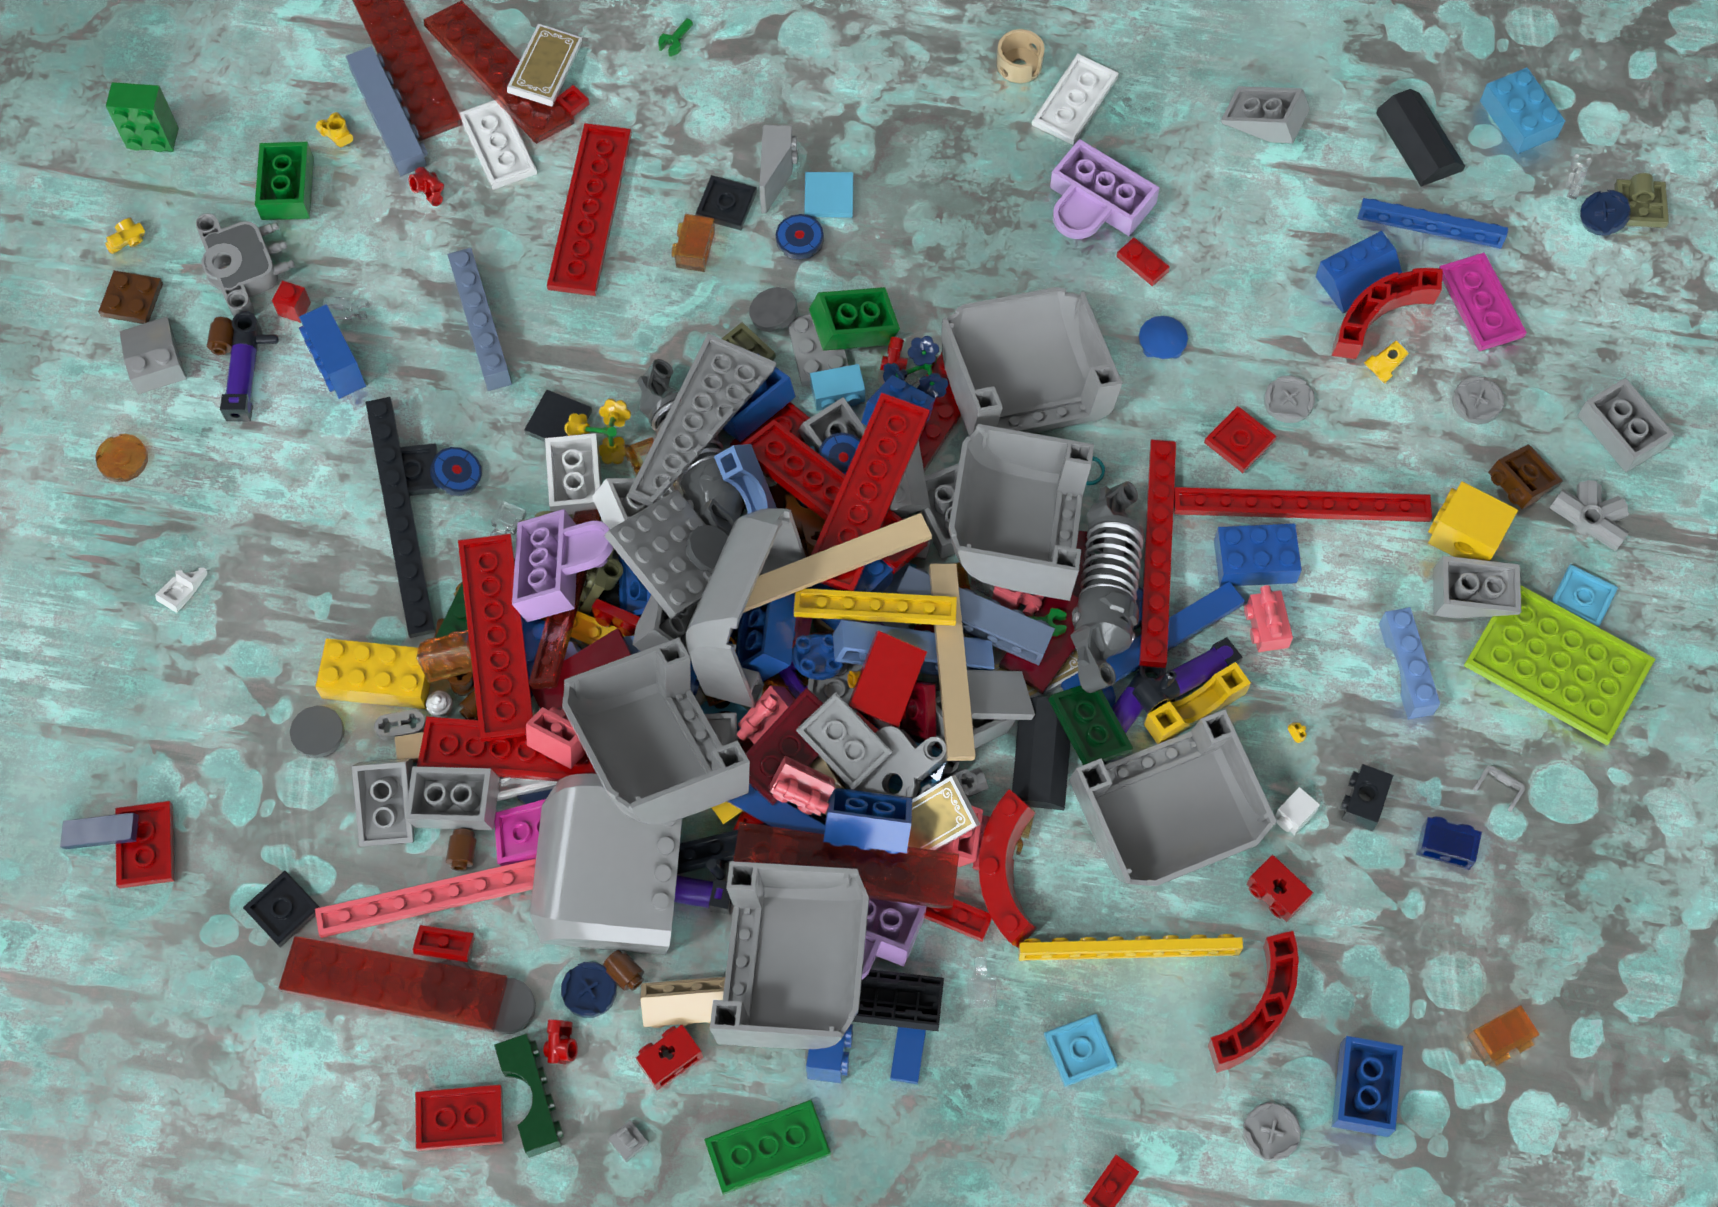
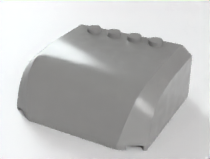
M1054 287L968 303L958 307L955 313L947 319H942L941 343L944 366L969 437L976 430L978 424L1036 433L1100 420L1113 412L1123 383L1084 292L1078 295L1065 292L1066 289Z
M982 424L977 425L976 430L970 437L967 436L962 442L949 522V533L954 553L969 575L983 583L997 587L1070 601L1079 572L1081 549H1076L1082 497L1092 465L1094 444Z
M760 509L741 516L734 522L686 631L688 654L703 692L707 696L752 708L755 707L764 686L759 672L741 667L735 652L736 645L728 642L733 629L738 628L740 618L758 577L806 558L791 510Z
M680 638L564 680L563 710L607 794L626 816L646 824H663L699 813L749 793L750 762L738 740L724 746L721 745L691 691L690 656Z
M1226 709L1200 719L1190 732L1107 765H1104L1102 758L1076 768L1069 778L1087 823L1107 865L1115 877L1125 884L1159 886L1257 846L1277 822Z
M575 774L558 780L542 805L530 917L537 931L540 943L605 950L619 949L620 951L665 955L670 946L682 818L663 824H646L631 819L623 814L609 797L597 774Z
M730 861L727 891L734 909L723 1000H713L710 1030L717 1044L789 1049H820L836 1045L859 1012L869 896L858 870Z

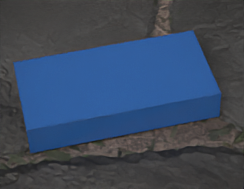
M898 1027L890 1080L918 1084L926 1030Z

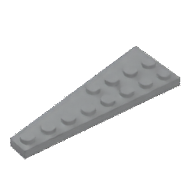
M708 333L629 490L628 498L647 506L657 502L773 373L777 362Z

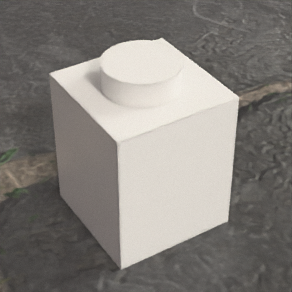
M1299 787L1277 810L1275 819L1284 831H1290L1295 836L1316 814L1320 804Z

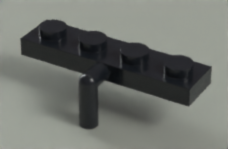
M762 823L680 843L677 874L707 867L716 879L722 880L725 877L724 863L772 852L768 825Z

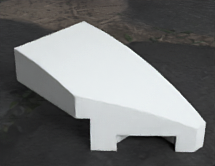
M203 567L198 568L199 571L183 573L182 570L175 571L176 577L169 580L155 594L156 600L177 613L201 585L207 575V569Z

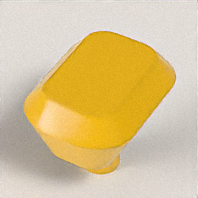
M1293 722L1288 726V731L1295 742L1301 743L1306 739L1305 726L1297 722Z

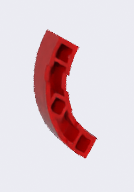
M1415 268L1410 272L1393 273L1371 284L1354 300L1336 334L1331 356L1356 359L1363 347L1367 329L1379 317L1393 309L1412 304L1434 305L1442 291L1443 269Z
M1009 789L998 802L986 825L979 853V879L986 907L994 923L1004 937L1012 945L1019 948V943L1028 939L1036 931L1037 927L1026 915L1016 896L1013 855L1017 841L1019 842L1025 827L1036 813Z
M1294 931L1266 937L1263 949L1267 964V980L1261 1000L1250 1016L1242 1023L1210 1038L1208 1048L1216 1073L1235 1067L1254 1056L1271 1040L1283 1023L1297 986L1299 956Z

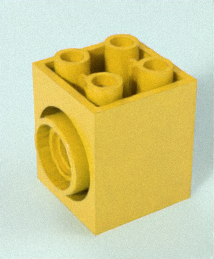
M1461 481L1457 490L1451 488L1444 504L1428 530V533L1432 534L1428 544L1453 557L1490 561L1518 509Z

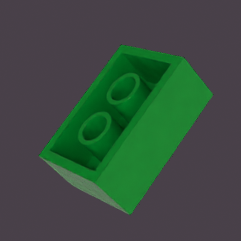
M112 82L106 108L126 148L135 151L173 152L179 127L160 86Z
M308 142L259 143L255 206L261 220L310 219L314 157Z
M886 287L818 292L809 308L823 351L889 345L891 337H895L900 330Z

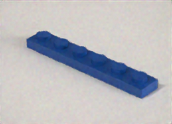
M1363 198L1357 219L1499 249L1502 248L1508 233V227L1498 224H1488L1474 219H1464L1449 214L1430 212L1425 209L1410 208L1401 204L1381 202L1377 199Z

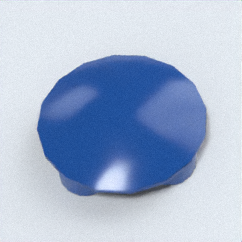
M1156 316L1147 320L1142 325L1139 341L1143 348V353L1147 357L1176 359L1182 355L1183 350L1186 348L1188 335L1187 330L1178 320L1168 316Z
M832 634L799 636L792 648L794 667L802 675L810 679H830L837 675L844 665L843 662L835 661Z

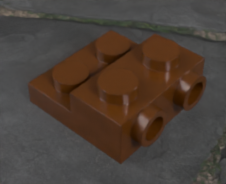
M1529 444L1499 459L1488 471L1492 482L1497 486H1501L1508 494L1509 501L1512 504H1517L1521 509L1537 502L1542 495L1557 488L1563 482Z

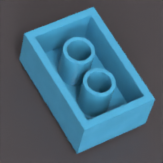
M1528 68L1486 84L1480 102L1516 154L1557 138L1565 123V119Z

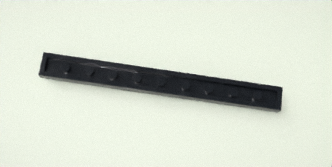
M391 397L366 401L408 635L410 638L432 634L435 633V626Z

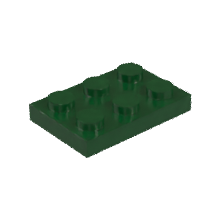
M1079 685L1052 694L1048 700L1083 765L1101 758L1105 762L1129 754L1133 750V746L1102 689L1088 693Z

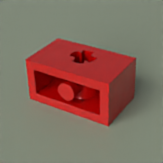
M1273 854L1250 876L1246 884L1249 886L1250 893L1255 898L1265 901L1269 905L1271 913L1279 919L1283 918L1286 922L1309 901L1314 893ZM1279 887L1282 889V892L1279 891L1277 894L1273 889Z
M683 1025L677 1028L675 1026L670 1027L661 1035V1040L654 1045L653 1043H648L638 1051L639 1055L635 1057L638 1065L657 1091L703 1058L702 1051ZM668 1051V1053H672L673 1058L669 1060L663 1056V1052Z

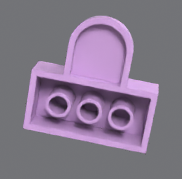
M1079 139L1052 171L1050 188L1062 195L1054 207V225L1066 237L1084 239L1096 233L1102 224L1106 222L1130 237L1156 205L1160 187Z
M565 509L518 522L512 605L526 622L575 609L576 573L604 566L613 550V546L604 536L610 530L605 523L589 521L576 525Z
M862 881L869 896L862 979H864L869 973L876 956L903 967L905 966L922 926L927 906Z

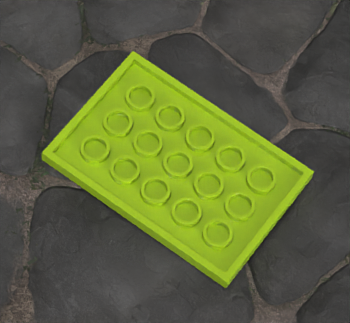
M1520 585L1521 613L1519 615L1492 616L1464 666L1607 746L1635 698L1655 658Z

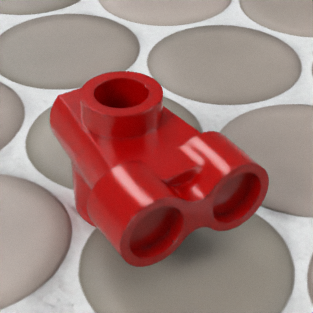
M419 167L415 170L414 174L409 175V186L413 193L423 192L432 206H438L442 203L443 197L440 193L444 189V184L435 172H429L426 168Z
M891 337L887 350L888 356L882 357L881 371H884L883 367L887 363H896L899 370H906L908 358L900 357L904 344L902 338Z
M548 1020V1041L545 1042L543 1047L544 1056L548 1058L547 1063L566 1064L567 1061L575 1060L578 1053V1045L575 1039L570 1038L573 1022Z

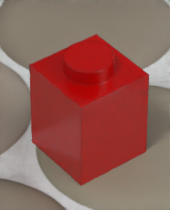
M283 280L272 299L278 316L301 323L299 316L306 314L311 304L305 287Z

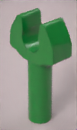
M686 18L672 35L661 34L658 41L659 51H662L666 45H671L668 49L669 57L677 55L682 50L679 40L693 26V22Z
M1051 608L1050 613L1045 617L1027 616L1034 620H1042L1048 623L1050 627L1055 628L1052 636H1059L1066 632L1067 626L1055 625L1053 623L1054 620L1066 619L1067 614L1060 609Z

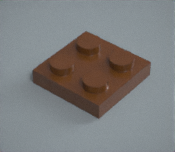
M114 270L98 312L101 317L139 324L148 323L163 282L160 278Z

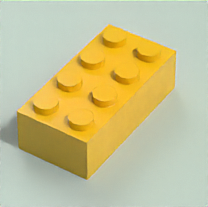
M326 638L315 688L322 699L426 709V700L429 696L434 671L433 654L427 648Z

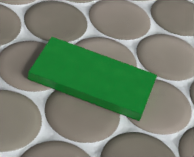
M812 1099L704 1139L723 1195L831 1155Z

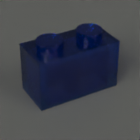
M1428 817L1422 825L1416 855L1470 870L1477 859L1482 832L1474 830L1475 828L1471 825H1456L1449 823L1442 817Z

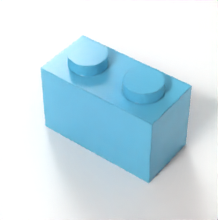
M859 364L810 373V386L816 411L824 410L842 397L845 398L849 406H856L861 402H865V387Z

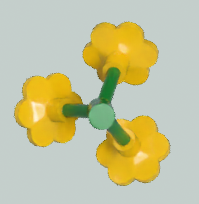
M607 399L604 406L600 407L599 414L603 417V422L608 425L604 428L590 427L585 414L578 415L573 413L569 416V422L565 424V432L568 436L589 434L590 432L604 433L607 437L603 439L602 444L599 446L603 463L621 464L624 461V457L629 454V447L625 445L622 437L613 438L617 434V429L613 426L622 427L625 425L626 420H629L631 417V412L627 409L625 401Z

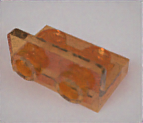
M468 630L462 632L455 631L447 636L436 639L429 638L419 644L416 659L428 683L473 671Z

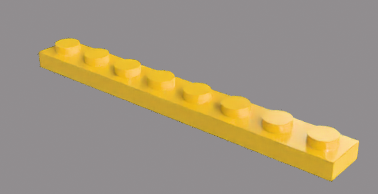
M1198 934L1190 936V939H1179L1177 935H1167L1162 937V939L1138 936L1135 937V940H1124L1123 937L1114 936L1107 938V941H1096L1094 937H1084L1079 939V941L1055 938L1052 939V942H1041L1040 939L1030 938L1019 943L1018 959L1019 961L1239 956L1243 950L1242 937L1235 938L1233 934H1221L1218 938H1207L1206 935Z

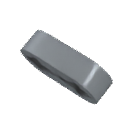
M407 710L380 716L376 720L374 728L382 740L391 741L395 740L394 737L424 732L426 719L418 710ZM412 718H416L419 721L416 724V728H411L409 725ZM387 722H390L391 726H396L391 727L389 733H385L381 729L385 727Z

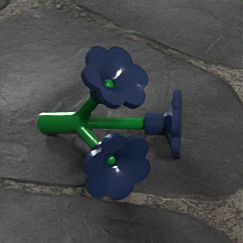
M924 336L922 339L916 337L911 341L912 347L908 349L907 354L917 366L907 370H899L896 363L884 365L883 379L885 382L892 375L904 381L907 375L924 369L927 370L928 376L920 378V385L917 389L933 398L943 397L946 394L948 380L941 378L940 374L933 373L932 367L938 358L936 355L939 353V346L933 342L930 336Z

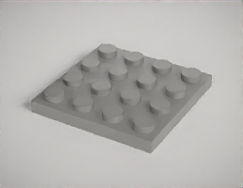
M678 490L673 491L608 530L604 535L670 619L700 601L712 573L707 570L703 572L691 562L686 552L688 535L698 526L706 524Z

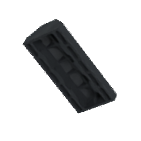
M1408 89L1394 94L1378 107L1376 112L1378 118L1421 187L1464 170L1465 164L1419 92Z
M1030 697L1035 715L1032 720H1018L1012 791L1029 807L1064 811L1071 742L1048 700L1049 698Z
M870 969L867 976L862 979L859 1012L852 1022L939 1032L944 978Z

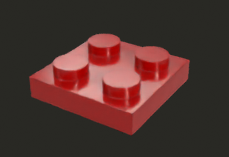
M1237 406L1205 438L1204 443L1241 473H1244L1275 442L1277 436Z

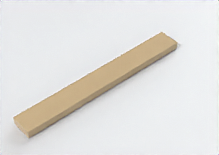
M919 513L762 574L756 581L743 613L932 539V534L922 514Z
M930 564L931 596L957 597L956 625H934L947 761L974 760L976 756L956 564Z

